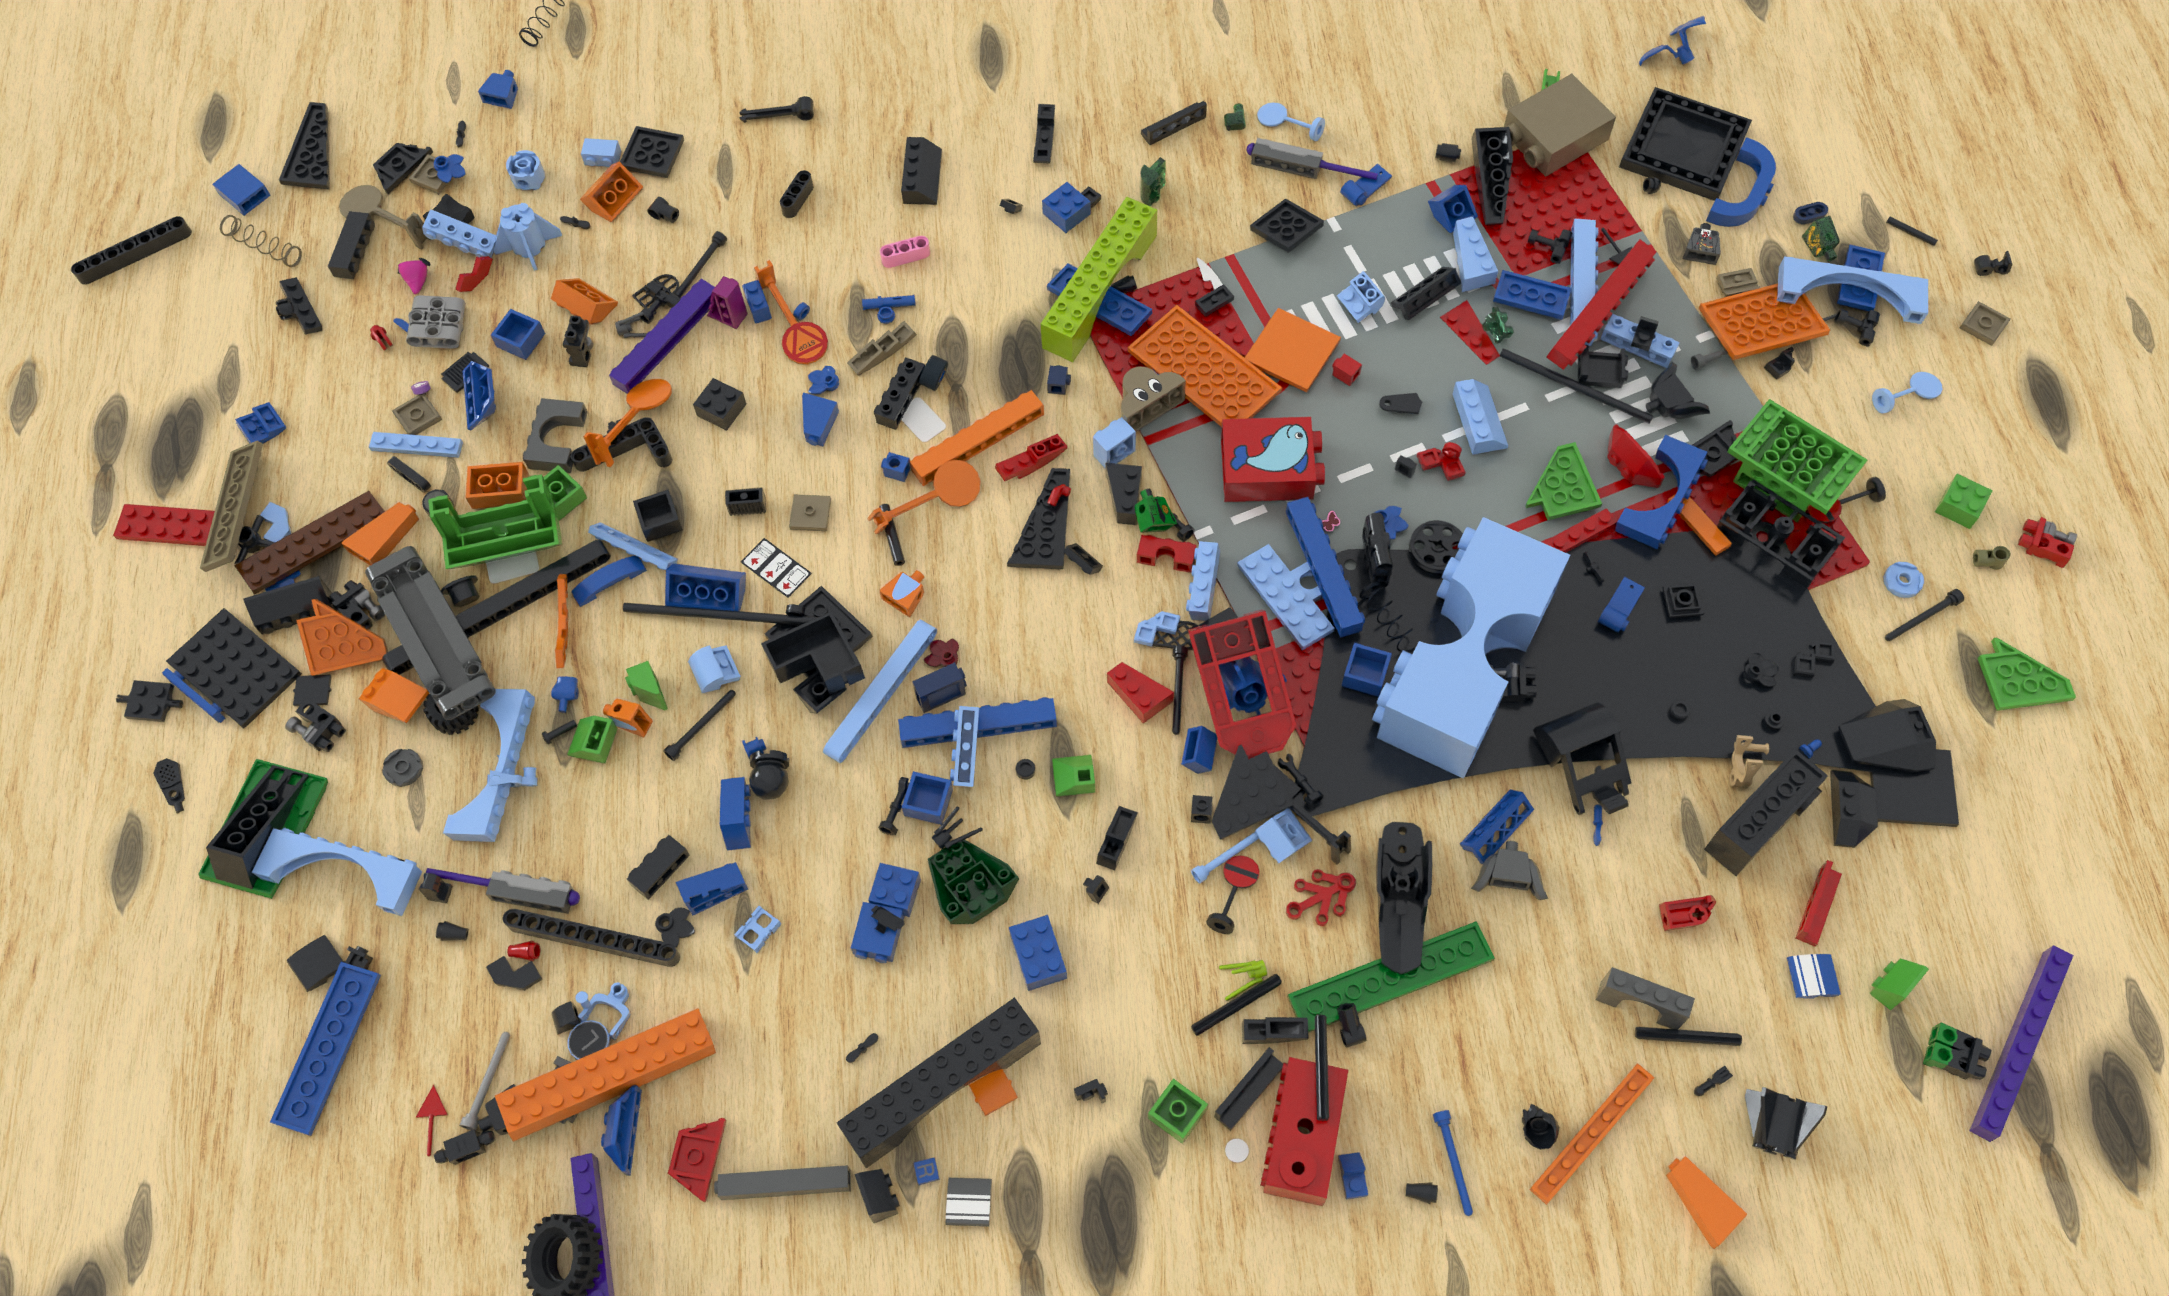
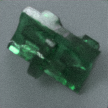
M1493 307L1492 312L1485 317V322L1482 325L1483 330L1490 331L1495 343H1501L1504 338H1510L1514 333L1512 326H1506L1505 324L1508 320L1507 313L1500 312L1498 307Z

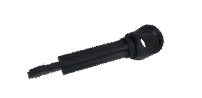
M803 96L798 98L795 104L789 106L746 110L745 108L739 112L740 115L744 116L739 118L741 121L747 122V120L793 115L807 121L814 116V104L810 97Z

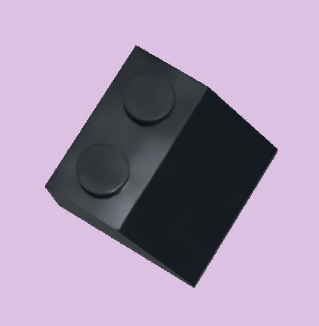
M882 1169L855 1174L868 1215L873 1223L898 1214L897 1207L900 1204L896 1194H891L889 1187L893 1186L889 1173L884 1174Z

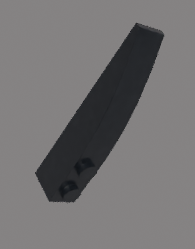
M1476 128L1471 140L1477 187L1485 225L1503 224L1513 162L1510 128Z

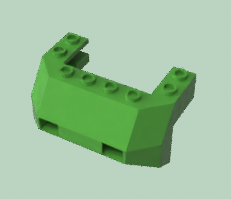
M542 474L523 478L527 488L525 490L527 500L499 507L486 508L458 515L448 495L428 499L430 518L443 541L445 569L474 566L562 545L560 525L553 497Z

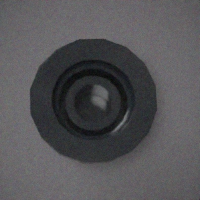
M476 575L459 578L445 585L441 592L443 595L450 596L454 607L468 605L480 597L474 585L478 578Z

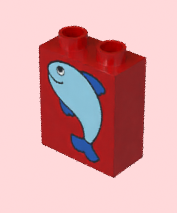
M1311 417L1222 419L1221 452L1224 502L1299 500L1309 497V500L1314 499L1315 486L1325 484L1324 463H1315L1314 453H1322V432L1312 431Z

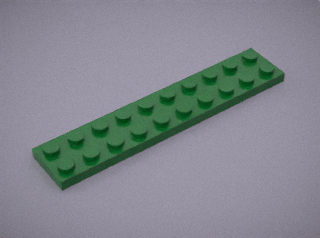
M1476 921L1424 941L1421 965L1411 972L1401 975L1385 967L1380 958L1292 992L1287 997L1296 1017L1308 1018L1309 1033L1315 1031L1314 1018L1316 1015H1325L1327 1017V1025L1340 1021L1337 1008L1341 1004L1354 1003L1357 1013H1361L1494 961L1495 957Z

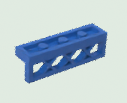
M1510 789L1460 843L1463 850L1473 852L1480 864H1483L1491 854H1494L1533 812L1534 808L1523 792ZM1523 803L1526 809L1521 814H1518L1519 806ZM1512 817L1511 826L1506 828V820ZM1500 831L1499 839L1493 842L1494 833ZM1484 844H1487L1486 853L1482 856L1479 850Z

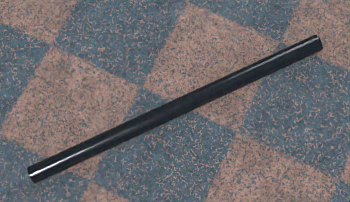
M1503 348L1500 353V357L1648 424L1653 419V415L1509 350Z

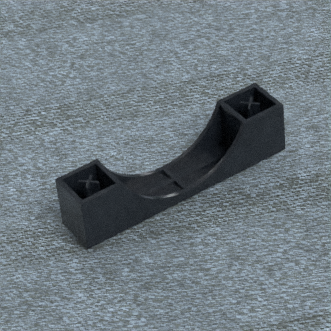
M1014 997L836 1123L865 1168H868L899 1146L909 1132L926 1115L957 1091L991 1072L1007 1069L1041 1045L1039 1030Z

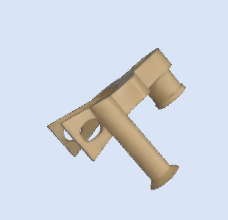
M1737 735L1732 754L1733 769L1729 777L1731 786L1741 787L1744 785L1750 787L1752 785L1753 777L1763 765V761L1747 759L1744 767L1743 753L1745 751L1762 752L1767 755L1769 753L1768 743L1765 745L1752 744L1753 737Z

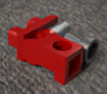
M2042 517L2038 521L2027 519L2022 530L2032 534L2030 536L2023 533L2018 545L2027 548L2026 554L2049 559L2056 562V566L2064 568L2071 559L2077 534L2073 532L2068 534L2060 532L2056 529L2055 523L2046 521L2047 519Z

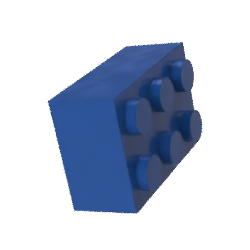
M1048 915L1009 927L1010 937L1028 991L1067 979V971Z

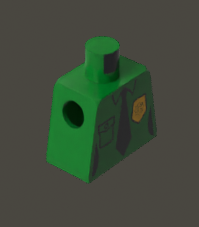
M1150 488L1140 492L1143 500L1135 504V512L1141 533L1165 532L1177 524L1164 497H1154Z

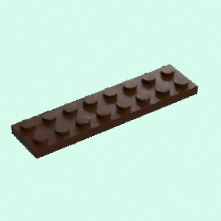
M367 491L234 566L255 595L339 548L346 538L385 511L371 492Z

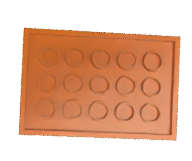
M1778 284L1701 303L1699 306L1702 315L1732 360L1826 336L1830 332L1829 327L1805 293L1798 298L1795 304L1777 301Z

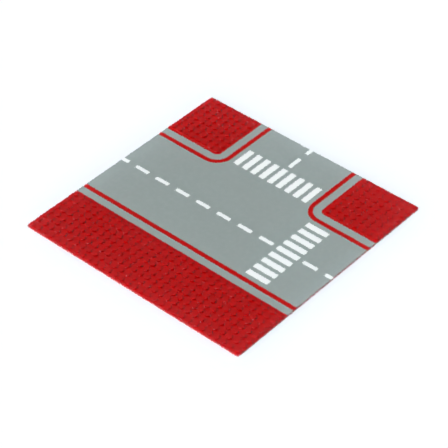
M1519 149L1512 151L1513 162L1503 224L1485 225L1478 193L1475 166L1473 165L1324 220L1322 228L1289 253L1267 241L1207 263L1218 276L1221 283L1234 295V300L1206 317L1195 306V301L1213 291L1214 288L1211 280H1203L1200 268L1196 267L1136 289L1134 292L1125 293L1127 296L1152 309V315L1132 336L1097 317L1090 334L1122 399L1124 375L1132 368L1146 367L1128 352V347L1176 305L1244 358L1278 308L1340 336L1339 344L1307 393L1263 372L1280 385L1282 391L1253 417H1311L1312 431L1322 432V453H1314L1315 463H1324L1325 484L1315 486L1314 499L1310 500V502L1314 503L1316 507L1317 518L1327 520L1328 513L1334 511L1340 519V524L1334 526L1333 531H1326L1323 528L1324 533H1327L1329 536V545L1331 549L1335 550L1336 554L1348 549H1364L1362 533L1366 517L1378 510H1385L1388 506L1402 508L1399 517L1409 525L1406 530L1396 533L1395 539H1390V550H1409L1410 539L1415 529L1421 524L1433 520L1449 522L1464 533L1466 527L1477 530L1482 518L1485 517L1537 541L1544 542L1605 508L1609 510L1617 521L1625 508L1637 511L1658 509L1666 505L1668 498L1675 495L1678 491L1677 481L1673 472L1663 462L1655 459L1657 449L1665 435L1692 445L1731 420L1733 422L1734 435L1738 438L1763 407L1728 354L1705 363L1703 368L1695 370L1692 367V356L1697 354L1705 356L1725 350L1657 252L1653 256L1655 261L1649 268L1645 266L1647 271L1641 278H1636L1639 281L1633 289L1628 288L1629 294L1624 300L1620 298L1621 304L1615 311L1611 309V312L1637 324L1641 316L1659 321L1656 332L1680 342L1671 362L1677 365L1675 374L1695 399L1694 402L1706 404L1709 407L1710 414L1675 419L1670 416L1662 417L1658 410L1649 413L1645 405L1650 402L1652 383L1667 368L1628 351H1625V355H1628V363L1625 366V370H1628V379L1624 381L1622 388L1589 387L1653 415L1650 424L1500 356L1486 365L1440 318L1467 300L1499 355L1504 348L1578 381V358L1572 366L1568 364L1564 370L1546 358L1570 327V296L1562 320L1493 302L1502 270L1570 287L1571 240L1568 247L1565 248L1561 263L1556 264L1550 261L1553 251H1550V246L1535 242L1534 245L1527 243L1532 229L1539 231L1538 235L1554 240L1555 237H1560L1562 230L1571 231L1574 219L1596 220L1598 250L1595 256H1598V264L1595 270H1598V279L1595 281V284L1598 285V291L1619 266V264L1609 259L1618 254V252L1601 231L1602 228H1605L1621 252L1631 246L1633 248L1639 239L1654 249L1588 152L1545 177L1537 167L1532 168L1526 163L1524 154ZM1454 185H1466L1478 215L1474 220L1498 269L1495 284L1462 292V284H1460L1410 320H1405L1401 309L1391 306L1392 301L1443 266L1456 268L1459 276L1460 271L1457 263L1458 257L1453 232L1449 233L1434 218L1428 200ZM1364 271L1384 295L1385 302L1376 314L1371 313L1358 323L1338 299L1337 295L1351 285L1350 281ZM1609 319L1607 322L1602 321L1604 325L1599 330L1597 339H1594L1592 346H1589L1590 352L1620 353L1621 348L1600 340ZM1344 353L1362 364L1361 373L1351 386H1348L1332 375L1334 361L1337 358L1340 359ZM1475 379L1489 387L1508 448L1472 455L1453 397L1455 382ZM1417 393L1422 401L1419 414L1384 411L1379 406L1380 399L1388 395ZM1185 398L1184 402L1139 431L1188 525L1195 529L1193 535L1198 544L1199 541L1218 543L1220 558L1216 579L1232 610L1238 617L1261 609L1266 611L1281 670L1287 679L1285 685L1297 725L1295 730L1303 746H1305L1316 696L1325 637L1302 650L1237 566V562L1268 544L1289 571L1307 562L1286 515L1287 503L1295 500L1224 502L1221 452L1222 427ZM1617 424L1625 429L1654 460L1659 471L1665 476L1659 488L1631 484L1609 462L1607 458L1609 436L1614 425ZM1576 442L1600 497L1602 506L1601 508L1547 520L1541 505L1526 508L1525 505L1557 447ZM1445 443H1456L1462 449L1459 459L1466 474L1465 476L1448 481L1441 466L1423 471L1417 458V453L1432 448L1439 449L1442 452ZM1400 455L1412 459L1417 464L1415 473L1411 478L1395 470L1396 462ZM1739 459L1711 478L1700 474L1697 484H1692L1690 488L1693 489L1690 498L1716 526L1727 509L1731 507L1744 491V488L1733 482L1743 464ZM1774 509V511L1769 510L1762 521L1774 524L1778 518L1787 516ZM1676 514L1675 518L1677 520L1672 529L1669 528L1666 533L1693 530ZM1804 516L1801 517L1798 523L1794 520L1792 521L1794 529L1785 542L1791 555L1808 535L1806 531L1809 526L1815 525V523ZM1840 517L1833 522L1823 524L1845 537V539L1810 584L1808 590L1864 568L1870 563L1868 557ZM1615 526L1587 542L1630 537L1616 532ZM1823 528L1820 529L1828 535H1830L1831 537L1836 538L1834 535L1824 530ZM1425 529V530H1423V533H1424L1425 535H1427V536L1433 535V531H1432V530H1430V529ZM1443 530L1442 534L1444 536H1451L1452 532L1450 530ZM1759 531L1756 534L1759 541L1765 542L1768 540L1766 532ZM1415 543V544H1414V547H1415L1416 549H1418V550L1424 549V545H1423V544H1421V543ZM1458 544L1452 545L1453 549H1459L1457 548ZM1437 545L1435 548H1441V545ZM1349 559L1346 560L1344 566L1348 570H1354L1357 564L1354 560ZM1306 576L1300 580L1303 588L1313 589L1317 587L1314 576ZM1323 597L1314 601V603L1327 618L1328 608Z

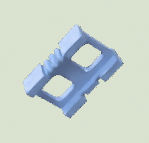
M760 906L751 914L752 917L748 919L745 926L742 925L734 934L737 939H740L756 953L765 945L764 941L769 938L771 932L774 934L781 926L778 919ZM762 914L772 919L766 928L757 923ZM749 930H753L759 935L752 944L743 939Z

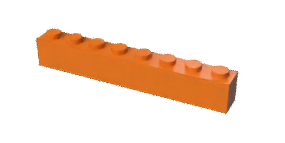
M1032 390L1021 394L1012 402H1007L1000 409L994 410L983 419L975 421L973 425L961 429L956 435L946 438L939 445L933 446L922 455L914 457L910 461L911 471L922 486H925L934 480L936 471L945 462L951 460L967 461L1043 416V403Z

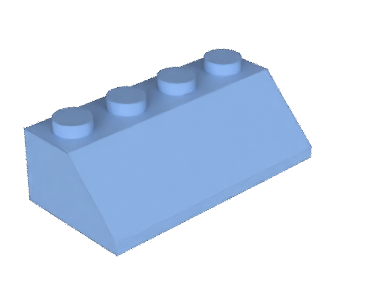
M1475 379L1455 382L1453 397L1472 455L1508 448L1489 387Z

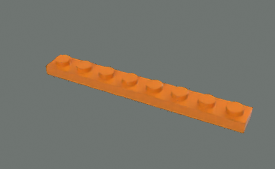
M1637 1063L1529 1190L1547 1205L1655 1077Z

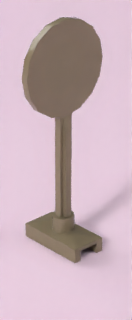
M361 185L348 191L340 200L339 209L345 218H347L349 211L369 213V215L374 213L404 228L416 247L421 250L424 248L422 243L429 239L423 234L422 226L424 223L418 214L413 212L406 220H403L379 208L383 198L380 190L375 186Z

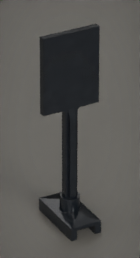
M1274 765L1293 804L1289 808L1327 841L1326 843L1331 847V860L1338 865L1340 863V854L1343 851L1347 854L1351 852V835L1346 831H1343L1338 837L1330 833L1294 801L1293 798L1301 791V788Z

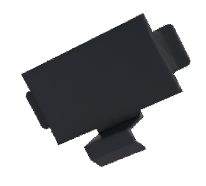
M876 905L871 910L873 912L871 917L878 920L877 927L874 929L882 934L886 932V927L896 931L905 925L902 919L881 906L878 907Z

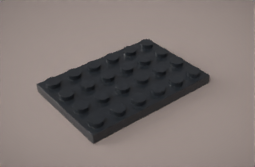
M225 608L166 660L171 667L213 703L218 705L243 729L296 680L297 676L302 674Z

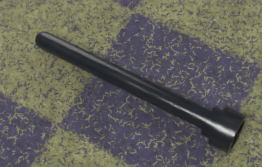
M719 231L714 233L711 245L675 292L676 296L681 298L717 247L725 244L727 237Z
M1958 589L1948 592L1943 601L1886 634L1885 640L1892 641L1949 605L1957 606L1964 602L1963 593Z
M1185 646L1173 647L1172 655L1174 660H1176L1172 732L1175 735L1180 733L1183 665L1188 657V648Z
M728 691L675 744L668 745L663 750L665 755L672 761H675L680 756V749L736 695L735 691Z

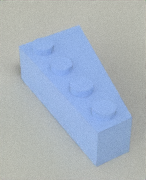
M1473 216L1457 220L1453 236L1458 257L1457 263L1459 265L1462 292L1495 284L1498 269Z

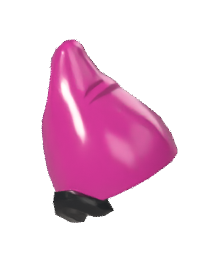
M423 258L406 261L398 265L397 274L401 275L413 294H418L426 281L427 266L431 264Z

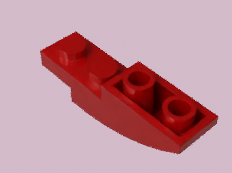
M1056 434L1027 446V451L997 463L995 469L1004 481L1016 476L1018 479H1021L1054 460L1068 446Z

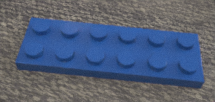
M1067 263L1047 284V290L1060 296L1078 268ZM1110 286L1102 300L1096 317L1132 336L1152 315V309Z

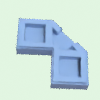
M269 502L260 515L264 517L265 521L273 525L263 538L267 541L277 542L291 534L288 512L285 508Z
M1161 611L1155 614L1154 617L1140 622L1136 630L1134 643L1152 647L1157 631L1176 635L1180 615Z

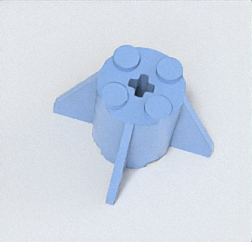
M526 203L513 205L501 210L494 253L496 255L513 250L516 255L529 258L535 271L537 266L534 256L541 252L540 249L543 246L545 247L546 240L560 237L562 233L558 227L534 213Z

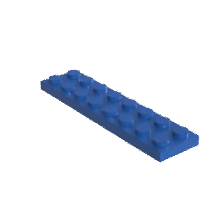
M340 962L270 1123L312 1136L381 977L379 973Z

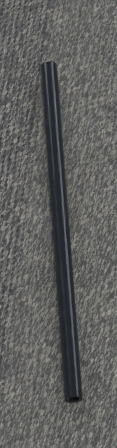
M637 603L623 604V612L802 625L818 618Z

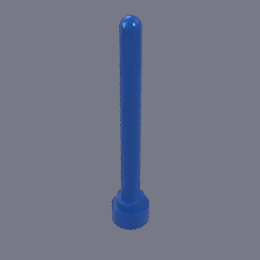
M1449 1110L1436 1112L1432 1115L1434 1122L1437 1123L1442 1131L1464 1213L1466 1216H1471L1473 1210L1449 1128V1124H1451Z

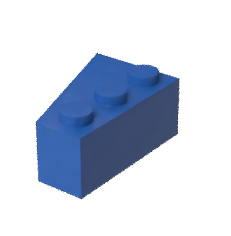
M745 777L721 780L720 829L727 851L751 848V820L749 815L751 803L748 799V796H751L750 784H746Z
M736 862L676 882L683 901L692 916L748 890Z

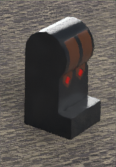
M424 873V882L419 887V891L429 901L447 903L453 886L445 883L438 875Z

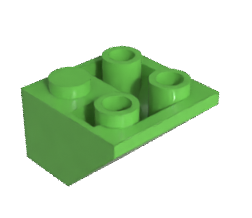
M1091 755L1052 759L1056 797L1095 793V778Z

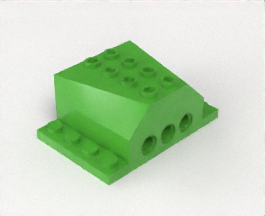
M1771 399L1765 403L1727 451L1743 462L1733 480L1737 485L1745 489L1748 483L1754 479L1804 512L1811 505L1825 515L1868 461ZM1755 486L1756 489H1758L1765 495L1770 496L1768 493ZM1777 499L1774 501L1778 503L1775 509L1790 517L1794 510ZM1798 513L1793 520L1798 523L1802 515Z

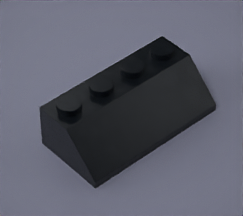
M907 137L901 188L903 204L937 205L942 149L924 137Z
M320 576L243 598L251 620L261 634H269L275 630L289 628L297 624L296 620L315 616L312 604L313 599H317L335 610L329 597L332 592Z

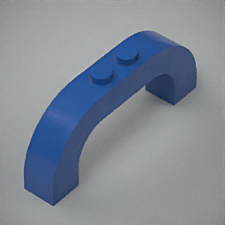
M1746 137L1736 161L1752 167L1756 172L1757 180L1748 198L1743 202L1729 203L1716 198L1706 219L1707 222L1724 227L1739 226L1750 221L1756 215L1760 205L1764 206L1768 198L1765 194H1770L1774 184L1771 181L1776 171L1774 157L1764 145Z

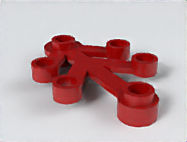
M1320 869L1312 872L1311 879L1313 882L1320 883L1323 880L1333 883L1330 887L1308 883L1304 879H1297L1294 884V889L1297 892L1309 891L1317 894L1301 903L1290 902L1286 907L1287 917L1296 920L1301 917L1303 911L1322 901L1320 913L1316 916V923L1319 926H1325L1328 923L1327 914L1332 895L1339 892L1338 902L1334 905L1333 913L1338 917L1343 916L1346 911L1347 893L1353 891L1356 886V879L1350 873L1345 872L1335 876L1324 873ZM1314 874H1320L1321 878H1315ZM1343 881H1348V882H1349V885H1348V886H1344V885L1342 884V882H1343ZM1302 883L1304 887L1298 888L1297 884ZM1341 907L1343 911L1337 912L1336 908ZM1295 909L1298 913L1293 915L1290 911ZM1324 917L1326 921L1320 922L1318 918Z

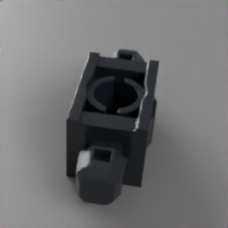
M473 1129L444 1141L445 1149H441L434 1154L435 1162L442 1164L449 1160L450 1163L456 1165L486 1153L484 1144L487 1146L496 1140L494 1132L485 1131L480 1134V1132Z

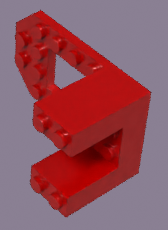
M1261 609L1243 614V616L1188 629L1219 746L1236 755L1238 746L1242 744L1248 759L1266 751L1270 754L1283 750L1297 725L1266 611ZM1257 655L1272 711L1233 721L1218 665Z

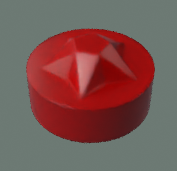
M1453 442L1445 443L1442 449V453L1451 459L1459 458L1462 452L1461 447Z

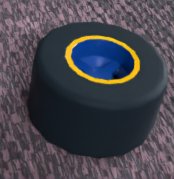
M932 355L923 369L919 383L934 391L937 390L946 373L948 362Z

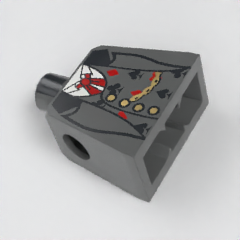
M1708 223L1701 224L1700 228H1694L1683 259L1716 265L1721 254L1719 232L1710 230L1711 225Z

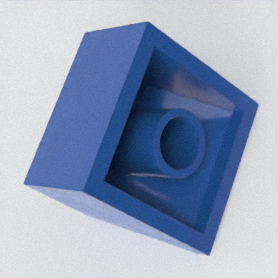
M1454 185L1428 200L1434 218L1449 233L1454 231L1457 220L1472 216L1474 219L1478 217L1466 185Z

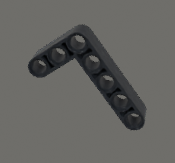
M649 417L639 419L627 425L611 442L608 448L612 458H615L646 443L658 466L665 468L672 463L670 451L654 421ZM587 444L575 449L571 453V459L578 471L584 472L598 466L595 464Z

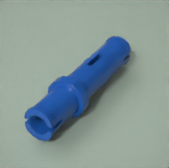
M915 294L862 299L863 310H880L882 307L916 306Z

